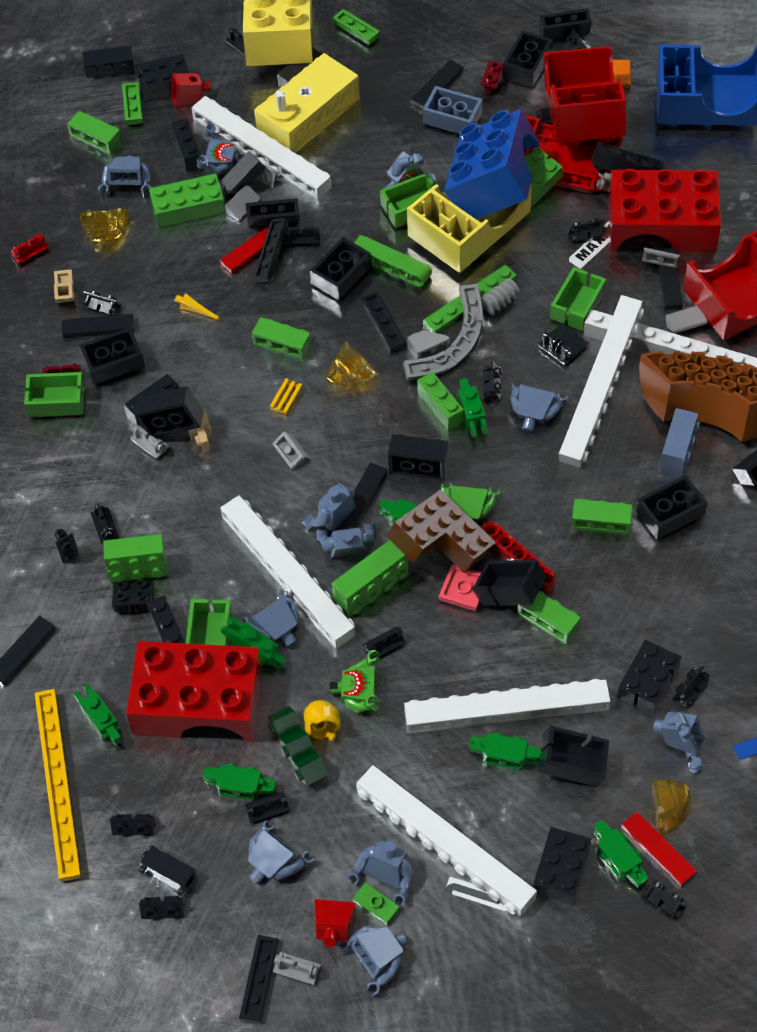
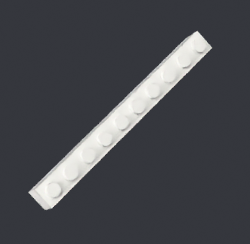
M204 96L191 107L194 120L205 127L209 123L213 124L216 127L215 133L218 132L243 152L247 153L250 151L262 164L275 171H279L283 178L317 200L332 188L331 176L327 172H323L313 163H309L302 156L292 152L288 147H284L277 140L267 136L263 131H259L252 124L242 120L238 115H234L227 108L217 104L215 100Z
M621 295L560 449V462L581 468L583 462L586 463L589 455L588 447L592 446L595 440V435L593 434L595 429L599 430L602 421L600 417L607 410L608 403L606 401L608 397H612L614 391L613 383L619 379L620 371L618 370L620 366H624L626 360L625 352L631 348L632 340L630 339L632 334L636 335L637 321L643 317L642 301Z
M590 309L584 324V336L603 341L613 315ZM637 323L638 330L636 335L632 334L630 339L632 340L630 350L643 354L663 351L664 354H673L674 351L691 354V351L706 353L705 356L717 358V355L732 358L734 363L741 365L747 363L757 367L756 357Z
M237 496L220 507L223 519L279 584L288 591L292 599L336 649L355 637L356 626L352 619H347L344 616L342 608L332 602V598L327 591L323 592L317 579L309 576L307 568L297 562V558L292 551L288 552L284 542L274 536L272 528L263 523L259 513L253 512L247 500Z
M592 679L589 682L573 681L563 685L555 683L545 687L532 686L528 689L513 688L502 692L494 690L485 694L471 693L468 696L452 695L449 698L442 699L434 697L424 701L411 700L404 703L407 734L607 711L610 706V697L606 680Z
M372 765L357 782V793L362 799H368L379 812H385L389 815L393 823L396 825L400 824L406 828V832L411 837H417L422 841L424 847L437 852L442 861L445 863L449 862L455 866V870L460 875L468 876L477 888L481 889L482 887L485 889L489 897L496 902L499 900L503 903L509 913L517 914L521 917L536 899L537 890Z

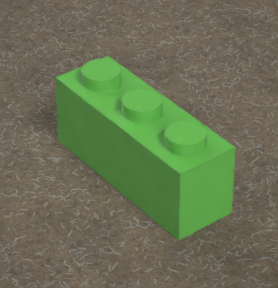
M78 111L67 123L71 136L109 154L122 142L120 129L87 113Z
M260 317L252 332L253 344L303 360L311 345L309 332L291 327L288 324L275 322L272 319Z
M433 372L417 380L418 394L448 431L464 422V409Z
M574 499L572 529L629 534L632 504L624 502L612 503L604 500Z
M538 590L532 605H518V614L566 644L580 627L581 617L575 611L566 609L559 601L550 599L541 590Z

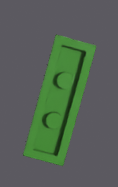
M344 9L332 18L334 24L368 45L380 36L379 30Z
M139 83L122 84L126 125L143 123Z

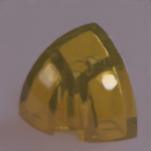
M114 209L109 211H87L79 213L84 231L91 234L92 240L96 243L107 244L118 240L127 227L129 212L128 209Z
M345 342L331 362L325 380L340 387L359 386L370 381L377 373L357 350Z
M656 780L652 782L651 791L656 808V829L662 836L673 832L686 820L691 808V790L686 783L678 785L676 780Z

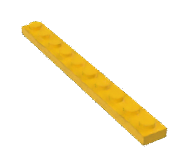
M55 689L36 692L35 700L60 882L81 878L57 697Z

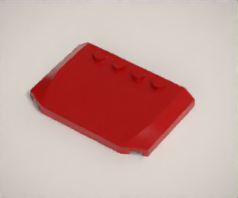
M525 115L540 140V146L538 147L548 155L549 159H554L563 167V177L554 186L585 193L604 191L596 186L597 181L601 180L598 173H610V170H598L591 163V157L599 140H582L580 144L574 146L565 145L563 142L557 143L553 125L541 123V118ZM623 136L616 137L611 142L603 143L621 148ZM536 146L524 150V157H526Z

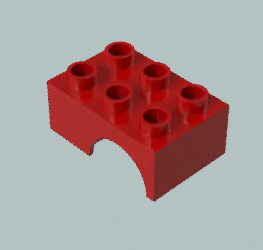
M605 46L544 53L545 92L557 143L563 142L565 145L574 146L580 144L582 140L597 139L601 142H611L616 137L626 136V98L620 78H617V82L614 80L612 47Z
M669 169L611 170L609 188L610 252H617L619 245L623 241L641 234H653L667 239L675 248V253L717 252L721 229L718 171Z
M756 230L743 236L741 243L734 253L724 262L713 268L699 270L696 268L694 260L687 263L683 290L701 310L723 340L757 324Z
M138 641L126 712L132 734L137 736L181 738L182 732L188 728L216 726L240 734L245 739V742H254L262 677V665L258 647Z

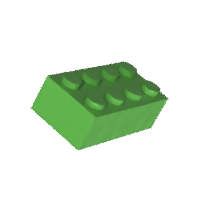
M216 174L149 188L158 228L226 212L224 198Z
M389 540L332 582L334 603L342 608L348 618L353 614H358L366 604L374 602L378 595L390 590L394 583L398 580H403L407 576L408 557Z

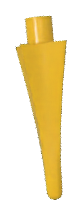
M186 293L184 297L180 295L175 297V301L180 303V309L219 320V316L204 308Z

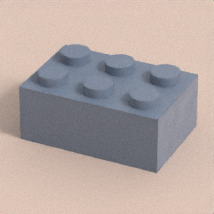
M435 86L423 108V124L459 134L468 124L478 123L482 115L483 99Z
M675 409L662 452L659 469L660 475L678 479L682 477L683 473H687L689 460L694 449L693 446L698 436L700 422L697 421L698 413Z

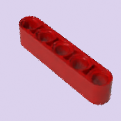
M490 521L483 525L482 529L487 534L493 533V535L489 536L496 542L491 549L502 560H537L546 574L544 581L550 582H543L538 590L543 591L545 594H550L554 591L556 576L551 569L497 523Z

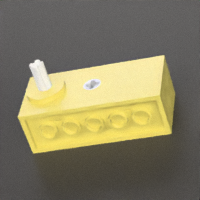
M323 53L287 84L269 96L265 102L256 107L254 110L256 128L296 153L360 99L358 75Z

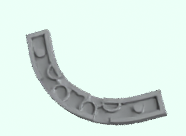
M477 284L459 287L464 319L461 332L447 350L436 355L404 361L403 365L407 380L420 379L431 372L435 375L442 374L458 365L470 353L479 336L483 318L482 302Z

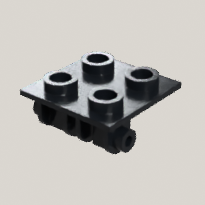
M561 323L552 332L545 331L542 334L543 340L538 343V346L566 365L589 342Z
M152 580L113 584L112 607L114 612H118V614L128 612V607L129 612H132V605L135 607V612H138V605L140 611H148L146 602L152 600Z

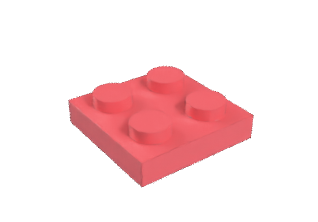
M452 564L439 594V600L476 612L480 601L472 589L481 573L473 570L463 573L456 565Z

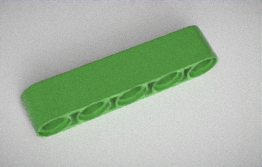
M360 235L354 242L371 253L372 266L411 284L421 287L432 274V269L427 264L368 237Z

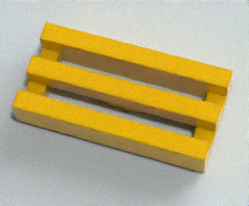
M286 378L270 404V410L287 415L303 388L302 384H296L293 380L290 382ZM293 388H294L295 391L293 392V394H292L291 398L289 399L288 403L286 404L285 408L282 409L283 405H284L285 402L287 401V399H288V397H289L291 391H292Z

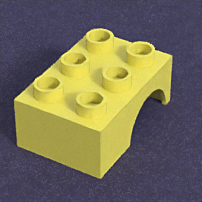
M244 0L243 38L246 66L312 63V0Z
M436 184L407 208L408 236L460 273L531 212L532 184H530L527 200L478 219L473 218L453 204L445 192H440L439 186Z

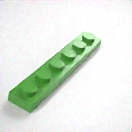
M503 265L477 283L480 297L493 290L494 287L499 286L506 279L517 280V275L508 266ZM460 295L423 320L424 325L431 332L438 334L464 316Z

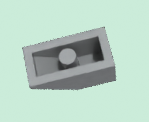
M423 330L407 337V345L414 359H421L447 350L450 347V338L446 335Z

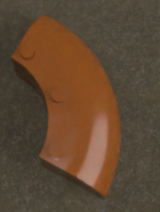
M663 351L641 354L639 376L642 391L651 409L663 422L672 420L675 409L678 408L698 413L697 421L720 427L736 436L741 442L757 438V367L747 363L743 365L734 363L732 358L717 355V358L705 356L706 353L691 351V354L680 353V351H674L673 354H664Z

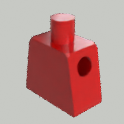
M197 73L172 74L171 98L176 109L197 103L202 99V92L211 91L210 82H202Z
M315 899L316 939L323 940V944L327 947L335 946L336 941H347L355 922L356 902Z

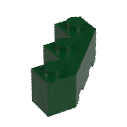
M290 706L268 716L270 722L267 724L271 734L276 735L282 746L281 751L284 757L289 758L295 768V776L299 782L302 781L308 786L329 775L322 757L315 751L308 733L302 729L295 711Z

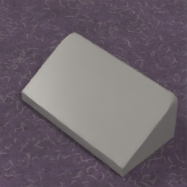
M245 185L225 205L226 214L240 221L246 215L245 203L259 202L261 198L248 185Z
M644 248L642 261L678 268L680 255Z
M697 306L666 315L667 328L673 333H679L708 323L705 315Z
M286 431L272 443L291 470L310 460V457L292 434Z

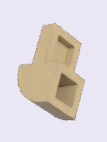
M72 269L54 271L56 303L75 301Z
M203 410L201 428L189 430L191 440H195L197 447L201 446L202 452L205 453L210 451L207 436L212 435L206 410Z

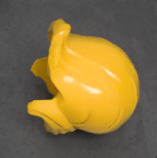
M315 700L305 708L303 714L305 731L310 737L315 739L329 738V741H334L336 730L341 729L340 715L337 708L324 700Z

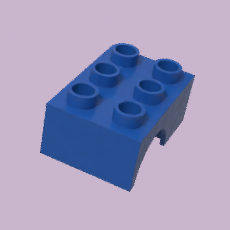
M659 45L656 70L657 124L757 126V46H755L753 53L740 63L718 65L708 61L702 55L701 45Z
M519 109L509 114L507 110H502L494 114L486 124L478 126L477 123H471L465 126L459 133L460 138L457 148L454 150L453 162L448 170L449 175L444 192L449 200L475 219L527 200L532 174L527 166L523 151L533 146H540V140L523 111Z

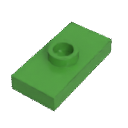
M366 882L353 897V902H356L357 905L386 925L389 924L400 909L399 905Z

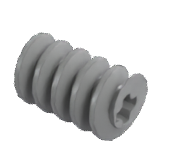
M506 279L499 286L494 287L493 290H490L481 297L482 305L493 316L495 311L499 312L501 307L505 308L506 303L511 304L512 300H517L520 289L513 280Z

